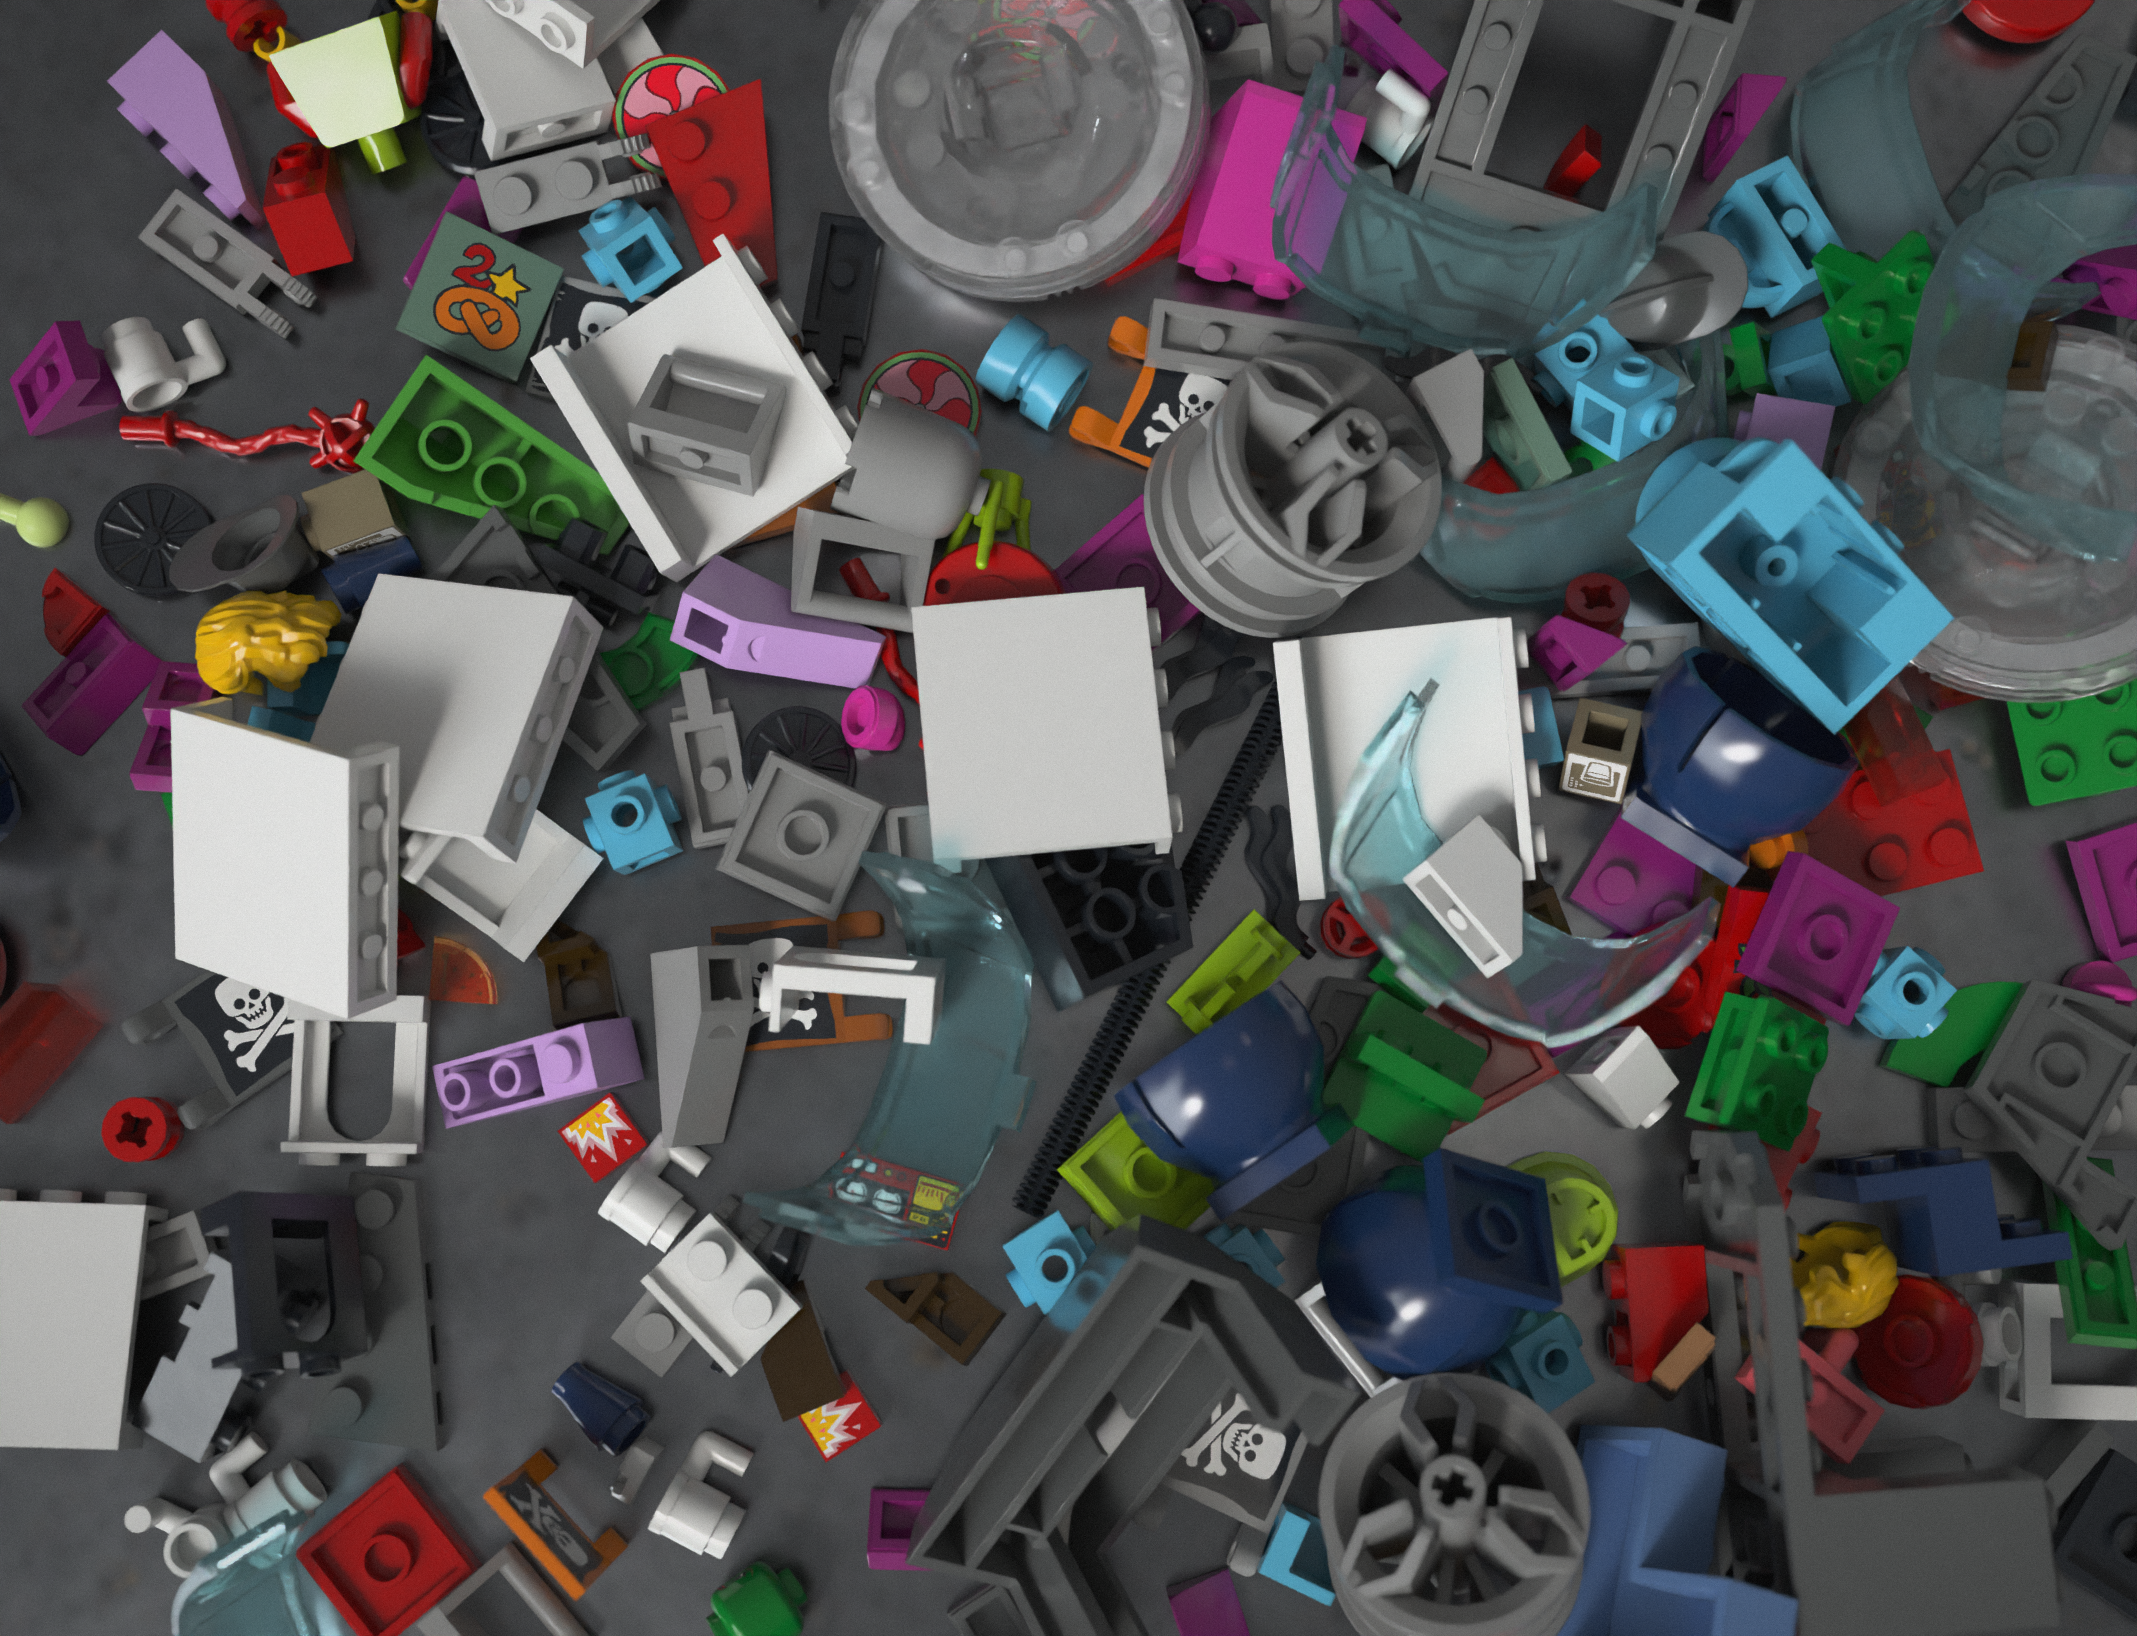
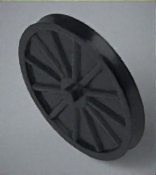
M466 76L455 83L436 88L427 99L421 114L422 136L433 157L448 169L474 175L476 171L512 163L521 155L518 154L494 161L490 160L482 141L485 120Z
M160 483L136 485L120 492L102 510L94 533L96 554L103 569L123 588L136 594L150 597L173 595L182 592L173 585L169 577V568L175 554L188 539L204 527L211 525L212 522L200 503L190 494L177 487Z
M791 706L776 710L757 723L745 741L742 751V773L749 792L766 754L770 750L849 787L853 785L856 772L854 748L847 743L840 724L822 711L803 706Z

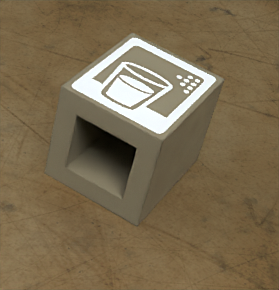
M362 470L301 493L308 514L301 516V524L307 540L314 551L321 550L330 558L390 542L403 535L408 540L411 539L394 489L367 470Z
M1580 698L1565 753L1559 790L1622 805L1640 732L1641 714L1643 711Z

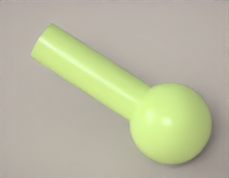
M0 493V520L16 525L19 535L27 543L36 547H50L59 543L65 537L69 528V517L66 510L58 502L45 497L32 498L23 502Z

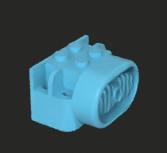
M1762 437L1752 438L1744 442L1731 438H1708L1678 449L1668 456L1648 479L1637 505L1635 526L1626 534L1642 552L1650 567L1705 623L1724 636L1780 693L1834 735L1954 619L1950 612L1897 556L1905 548L1902 542L1877 520L1869 524L1857 512L1865 504L1862 498L1837 476L1829 480L1801 449L1788 438L1781 444L1772 439Z

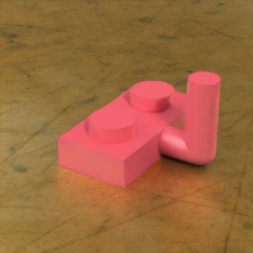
M1810 1328L1804 1335V1343L1798 1339L1800 1359L1807 1361L1813 1379V1398L1811 1402L1805 1403L1808 1431L1814 1432L1819 1448L1835 1462L1850 1464L1885 1410L1841 1374L1858 1348L1859 1338L1857 1334L1850 1328ZM1750 1354L1734 1378L1756 1396L1752 1355Z

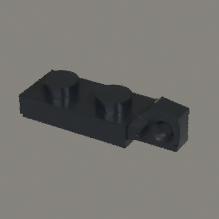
M827 212L820 213L801 331L804 337V352L810 353L813 351L833 382V385L825 390L840 392L845 358L859 360L862 346H865L884 232L883 220Z

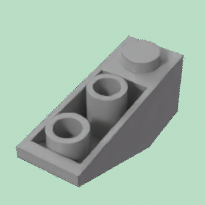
M750 945L695 946L651 953L663 1148L723 1143L754 1012Z

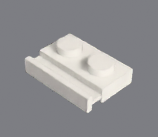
M714 1212L709 1213L640 1281L731 1377L803 1307Z

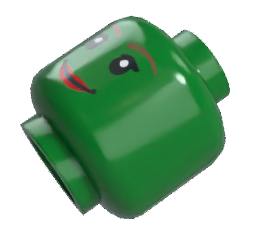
M754 1562L712 1593L711 1608L713 1613L705 1619L715 1636H800L804 1629V1618L799 1607L805 1604L808 1598L787 1567L776 1574L767 1564Z

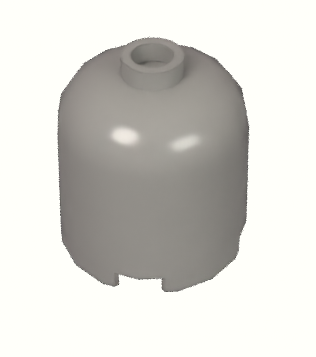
M873 388L845 462L846 465L852 466L855 469L841 478L830 509L858 519L875 522L918 538L929 540L944 538L958 528L966 512L978 516L991 480L979 476L983 461L980 442L973 432L963 425Z

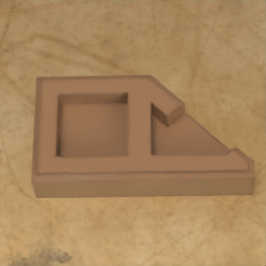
M1697 1322L1655 1369L1649 1387L1666 1402L1669 1400L1673 1402L1681 1392L1680 1389L1711 1355L1716 1345V1338Z

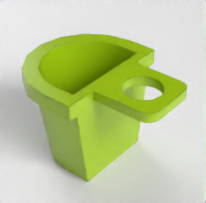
M1542 1151L1520 1158L1505 1166L1545 1178L1561 1287L1587 1274L1606 1257L1617 1235L1618 1207L1611 1185L1595 1166L1573 1154Z

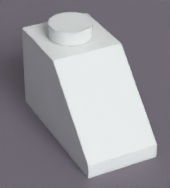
M1478 815L1452 835L1402 880L1488 979L1513 963L1523 954V864L1511 852V846L1506 837L1496 828L1489 826Z
M1639 1026L1607 1029L1565 1073L1619 1128L1636 1129L1640 1124L1646 1129L1656 1123L1673 1103L1667 1095L1680 1083L1649 1036Z

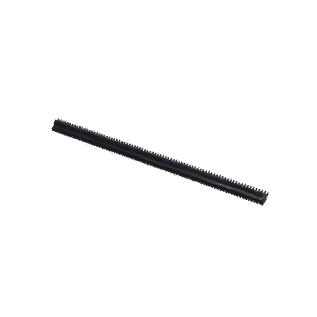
M1277 678L1273 682L1265 702H1263L1262 709L1259 710L1258 716L1254 720L1255 723L1252 724L1251 730L1247 734L1248 737L1245 738L1244 744L1240 748L1241 751L1238 752L1237 758L1234 759V765H1231L1226 776L1227 779H1224L1220 787L1221 789L1217 793L1213 801L1214 803L1199 829L1200 832L1196 835L1197 839H1194L1193 846L1189 849L1190 853H1187L1186 860L1181 864L1183 867H1180V870L1182 872L1188 914H1196L1192 906H1200L1195 900H1203L1199 892H1207L1202 886H1210L1206 878H1214L1209 872H1217L1218 869L1213 864L1220 865L1221 862L1217 857L1224 858L1225 856L1220 850H1228L1224 843L1232 842L1227 837L1235 836L1231 829L1239 828L1235 825V821L1242 822L1238 815L1246 814L1242 807L1249 808L1245 801L1253 800L1249 793L1256 794L1252 787L1260 786L1256 779L1263 780L1259 773L1267 772L1263 765L1270 766V763L1266 761L1267 758L1271 760L1274 758L1270 751L1275 753L1278 751L1273 745H1281V742L1277 740V737L1283 739L1280 733L1282 727ZM1170 960L1121 983L1123 988H1119L1117 991L1119 995L1114 997L1116 1002H1112L1110 1005L1113 1010L1109 1009L1107 1011L1109 1017L1103 1019L1106 1024L1100 1025L1099 1028L1102 1031H1098L1096 1033L1098 1038H1094L1092 1041L1096 1046L1090 1045L1089 1050L1092 1053H1086L1085 1057L1088 1060H1083L1081 1064L1084 1067H1079L1078 1069L1082 1075L1076 1074L1074 1078L1078 1082H1071L1070 1085L1074 1089H1068L1067 1093L1070 1096L1063 1098L1068 1104H1060L1064 1111L1058 1110L1056 1112L1060 1118L1054 1117L1052 1121L1057 1126H1049L1053 1133L1047 1132L1045 1134L1049 1138V1140H1042L1046 1147L1039 1146L1038 1150L1042 1155L1035 1154L1034 1157L1038 1162H1031L1035 1169L1028 1168L1027 1172L1031 1177L1024 1176L1023 1179L1028 1183L1020 1184L1024 1191H1016L1020 1198L1014 1197L1012 1199L1017 1204L1016 1206L1012 1205L1013 1207L1037 1218L1044 1216L1045 1212L1042 1209L1047 1210L1048 1204L1046 1202H1051L1052 1197L1050 1195H1054L1056 1191L1053 1187L1058 1188L1059 1182L1057 1180H1062L1063 1177L1057 1169L1067 1158L1073 1155L1071 1151L1077 1150L1075 1144H1080L1081 1141L1078 1136H1084L1085 1132L1082 1129L1087 1130L1088 1128L1085 1122H1091L1092 1119L1088 1114H1095V1110L1092 1107L1098 1108L1099 1103L1096 1100L1102 1101L1103 1099L1099 1093H1106V1089L1102 1085H1110L1106 1078L1113 1079L1114 1075L1110 1071H1117V1067L1113 1063L1120 1065L1121 1061L1117 1056L1124 1057V1053L1120 1049H1128L1124 1042L1131 1043L1132 1039L1127 1035H1135L1131 1027L1138 1029L1139 1025L1135 1020L1142 1021V1017L1138 1013H1146L1142 1006L1149 1007L1146 999H1153L1149 992L1156 993L1157 990L1153 987V984L1160 985L1156 978L1164 977L1160 970L1167 971L1163 964H1170Z

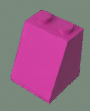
M1248 79L1207 122L1177 262L1195 267V273L1207 280L1226 282L1234 279L1254 285L1253 291L1271 299L1293 297L1312 283L1365 130L1367 118Z

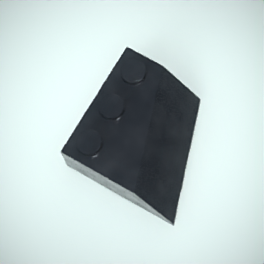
M1155 842L984 858L1058 1013L1193 948L1182 872L1175 868L1172 844L1169 853L1156 854Z

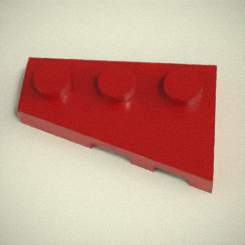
M761 79L645 125L704 267L722 256L712 240L724 234L737 251L746 245L750 248L768 279L759 284L761 289L778 283Z

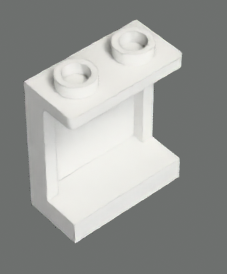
M438 0L435 29L440 40L450 39L484 117L482 141L491 161L608 132L616 100L597 57L583 69L561 53L550 50L541 39L511 18L497 13L485 0Z
M537 809L516 863L493 860L466 838L400 828L398 831V874L483 931L523 962L603 860L600 855Z

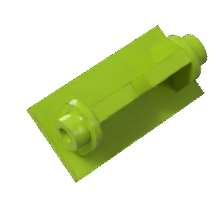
M1253 909L1166 1002L1182 1016V1021L1198 1035L1265 991L1300 954V951Z

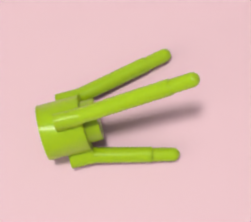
M981 469L979 476L987 478L991 482L978 516L966 512L958 528L952 532L942 559L952 551L962 547L973 517L974 524L981 527L976 557L978 569L983 570L988 566L995 531L1010 530L1012 521L1015 522L1017 545L1031 550L1029 518L1032 501L1022 498L1024 479L1020 475L1001 469Z

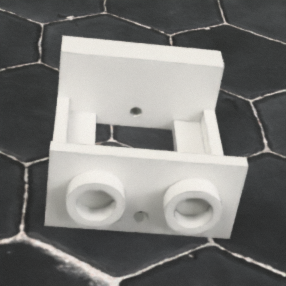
M792 946L778 961L774 962L772 972L763 973L760 987V1011L770 1012L769 1031L779 1032L798 1011L800 990L906 999L903 1042L931 1044L942 1022L946 958Z
M397 995L396 1001L350 1019L288 998L287 1019L295 1020L289 1137L288 1141L281 1142L280 1152H299V1165H340V1153H367L366 1166H406L407 1154L424 1152L431 1013L430 997ZM332 1021L396 1023L392 1111L389 1122L382 1132L368 1140L356 1141L346 1139L335 1131L329 1121L327 1101Z
M2001 1278L1998 1284V1307H2011L2016 1311L2022 1325L2023 1348L2020 1357L2016 1361H2002L1999 1364L2000 1409L2025 1418L2137 1421V1386L2051 1384L2050 1318H2064L2058 1283ZM2134 1285L2137 1297V1285Z

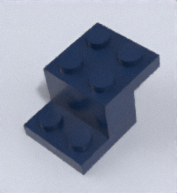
M1923 1145L1897 1149L1899 1161H1897L1895 1155L1874 1157L1873 1153L1834 1157L1835 1169L1814 1172L1817 1196L1819 1198L1857 1204L1883 1201L1890 1249L1897 1258V1267L1941 1277L2073 1259L2069 1233L2067 1231L2042 1228L2041 1218L2015 1219L2014 1214H1997L1988 1159L1963 1157L1962 1147L1938 1148L1937 1145Z

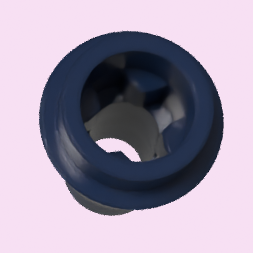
M403 535L390 542L333 556L332 558L335 563L321 569L347 615L359 608L363 609L378 574L409 577L422 570L423 566L409 540Z
M579 1362L569 1366L557 1379L551 1390L562 1401L597 1452L606 1449L613 1457H618L625 1452L640 1436L650 1420V1415L641 1408L643 1404L642 1399L592 1373Z

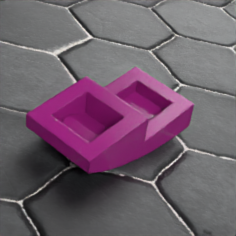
M160 661L142 706L148 726L129 772L135 790L172 793L171 708L223 697L222 693L211 688L203 681L199 675L196 663Z

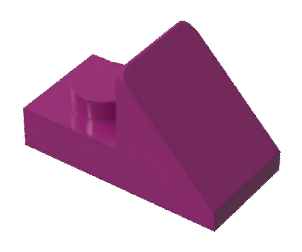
M80 320L55 321L9 379L29 436L46 434L113 409L122 403V396L117 382L104 357L105 351L88 344Z

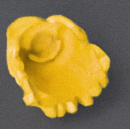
M286 590L272 594H265L261 591L239 593L211 608L197 625L195 659L197 660L199 675L211 688L218 690L222 694L245 692L263 696V682L254 677L255 671H258L265 675L276 688L292 693L301 687L300 679L307 672L309 664L318 662L319 657H327L328 645L325 638L329 636L330 628L340 623L341 612L332 600L316 601L314 596L295 595L287 593Z
M1844 1221L1833 1222L1813 1236L1797 1234L1798 1249L1805 1251V1256L1798 1262L1790 1259L1793 1287H1797L1800 1290L1804 1300L1806 1312L1805 1326L1818 1325L1825 1328H1854L1875 1319L1883 1313L1898 1285V1278L1896 1276L1898 1269L1897 1258L1891 1249H1888L1879 1227L1867 1223Z

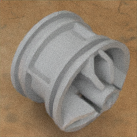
M1293 342L1275 346L1254 357L1236 374L1223 397L1207 412L1181 424L1164 440L1157 449L1147 472L1144 486V515L1147 531L1158 560L1174 585L1194 606L1211 619L1235 631L1258 637L1282 638L1294 636L1316 627L1333 615L1352 591L1367 581L1387 576L1398 570L1424 548L1435 529L1440 513L1442 500L1441 472L1433 441L1419 413L1406 395L1384 373L1369 362L1346 350L1316 342Z
M1458 1373L1429 1374L1396 1383L1382 1390L1357 1409L1343 1425L1328 1452L1323 1467L1319 1490V1511L1321 1527L1327 1547L1328 1565L1335 1593L1347 1618L1361 1636H1557L1571 1615L1581 1586L1584 1564L1583 1555L1587 1544L1590 1523V1500L1587 1482L1576 1451L1558 1424L1540 1406L1515 1389L1487 1378ZM1472 1458L1485 1462L1481 1470L1472 1462ZM1411 1465L1421 1481V1492L1400 1471ZM1517 1483L1521 1488L1506 1486ZM1372 1503H1380L1385 1507L1368 1515ZM1530 1540L1546 1541L1541 1555H1535L1524 1543ZM1484 1561L1513 1588L1500 1596L1484 1570ZM1376 1562L1400 1564L1396 1574L1387 1576ZM1429 1580L1437 1587L1434 1603L1420 1598ZM1470 1591L1471 1605L1454 1606V1594Z

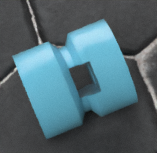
M1017 314L1007 323L992 343L978 369L975 381L976 384L1003 402L1014 398L1020 401L1021 414L1045 430L1052 431L1067 414L1084 388L1093 369V362L1066 344H1060L1053 348L1049 345V333L1023 315Z

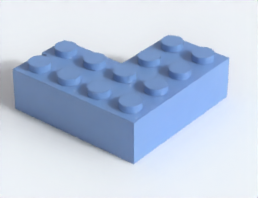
M1581 1425L1576 1454L1582 1465L1587 1482L1590 1500V1523L1587 1544L1583 1555L1584 1564L1578 1597L1570 1617L1557 1636H1795V1622L1799 1600L1731 1579L1708 1576L1709 1566L1714 1553L1713 1539L1719 1501L1725 1485L1724 1470L1728 1450L1663 1428Z

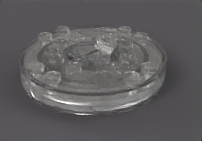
M860 0L845 28L836 53L828 100L829 129L833 153L846 190L858 211L875 233L908 264L943 286L969 296L1007 302L1042 301L1049 299V294L1054 293L1057 297H1061V291L1064 290L1072 294L1073 288L1076 286L1084 290L1113 276L1149 249L1169 227L1189 196L1204 160L1212 114L1211 84L1207 75L1209 71L1205 62L1206 57L1202 50V43L1184 1Z
M2055 324L2059 332V338L2046 392L2001 390L1932 379L1927 373L1914 370L1912 367L1913 360H1911L1889 385L1885 386L1873 399L1861 407L1842 441L1835 462L1833 477L1837 476L1862 498L1865 504L1857 512L1869 524L1877 520L1902 542L1905 548L1897 556L1954 617L1907 666L1915 665L1919 668L1918 672L1920 674L1926 671L1930 672V679L1958 691L1988 699L2010 702L2045 703L2073 700L2096 695L2137 679V345L2128 340L2101 331ZM1948 341L1928 350V354L1930 355Z

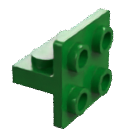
M1910 230L1878 262L1865 252L1858 251L1854 254L1830 242L1811 259L1830 307L1824 314L1822 323L1854 400L1862 404H1867L1885 386L1889 385L1916 355L1942 333L1953 318L1926 237L1915 230Z
M2137 662L2116 673L2069 686L2049 688L2004 686L2028 800L2031 805L2041 806L2081 797H2097L2121 792V789L2137 786Z
M1375 991L1367 1002L1323 1085V1102L1329 1108L1340 1103L1355 1124L1354 1126L1419 1163L1424 1164L1423 1158L1439 1149L1453 1121L1474 1122L1485 1099L1469 1090L1487 1058V1052L1482 1047L1386 992Z
M1725 991L1685 1116L1722 1129L1756 1131L1761 1142L1789 1152L1793 1147L1795 1137L1803 1131L1807 1122V1100L1815 1075L1822 1070L1828 1056L1827 1038L1829 1028L1773 997L1759 995L1757 999Z

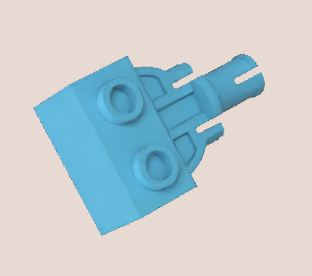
M1788 155L1736 180L1708 213L1709 219L1702 228V231L1724 236L1739 249L1748 267L1749 288L1742 307H1765L1771 318L1823 292L1811 259L1830 242L1847 250Z

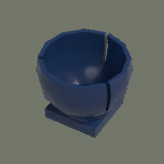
M1694 646L1682 652L1660 675L1641 714L1643 755L1629 774L1621 818L1734 888L1749 868L1750 846L1800 831L1843 793L1859 765V760L1847 739L1839 731L1834 735L1780 693L1756 669L1733 657L1728 658L1724 653Z
M1282 980L1214 1023L1113 1095L1128 1126L1160 1160L1211 1179L1214 1189L1205 1199L1220 1221L1331 1148L1355 1125L1340 1103L1329 1108L1323 1102L1324 1045L1306 1007Z
M1439 1148L1423 1158L1424 1165H1398L1368 1176L1325 1215L1326 1218L1321 1223L1316 1266L1331 1316L1366 1361L1402 1381L1429 1374H1470L1496 1353L1519 1327L1523 1320L1524 1309L1545 1314L1563 1304L1545 1178Z

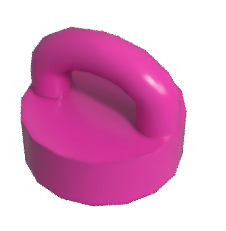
M868 685L859 686L852 691L845 701L841 718L842 733L847 743L854 748L871 751H892L899 746L904 738L905 717L903 708L899 700L888 690Z
M2103 960L2078 964L2070 969L2062 983L2064 987L2115 999L2116 1004L2131 1007L2132 1001L2137 999V988L2132 986V982L2126 972L2116 964Z

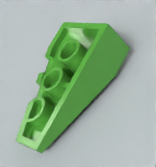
M425 355L353 460V462L409 499L482 519L493 505H497L504 509L517 530L557 541L572 517L584 518L609 532L599 553L604 555L610 553L629 525V521L598 472L428 355Z

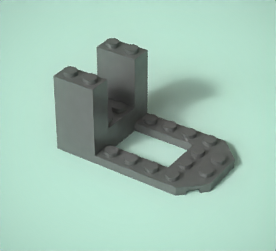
M1474 0L1402 214L1413 240H1416L1430 268L1429 272L1440 294L1546 329L1562 319L1569 323L1592 303L1596 307L1602 304V294L1607 276L1617 261L1636 249L1663 240L1756 0H1610L1674 20L1604 208L1485 170L1544 0Z
M1721 1128L1692 1130L1689 1150L1693 1160L1700 1159L1698 1174H1686L1684 1179L1682 1196L1687 1241L1704 1245L1709 1312L1699 1324L1716 1338L1713 1352L1700 1367L1707 1443L1728 1450L1724 1470L1725 1485L1720 1497L1716 1520L1721 1578L1731 1579L1799 1600L1795 1622V1636H1946L2060 1627L2058 1603H2062L2065 1599V1581L2058 1562L2053 1559L2050 1530L2056 1527L2057 1510L2053 1495L2049 1488L2045 1486L2044 1478L2018 1467L1974 1470L1969 1455L1964 1453L1963 1445L1941 1436L1864 1441L1850 1464L1835 1462L1819 1448L1814 1432L1808 1431L1805 1403L1812 1401L1813 1379L1807 1361L1800 1359L1798 1330H1803L1805 1327L1806 1312L1800 1290L1797 1287H1793L1790 1259H1795L1798 1254V1236L1793 1219L1790 1216H1785L1784 1203L1770 1169L1766 1148L1760 1143L1756 1131ZM1740 1273H1743L1744 1284ZM1745 1297L1751 1351L1746 1337L1739 1334L1737 1310L1744 1309ZM1750 1354L1752 1355L1758 1418L1753 1404L1746 1402L1745 1387L1734 1378ZM1760 1433L1761 1450H1751V1443L1758 1441Z

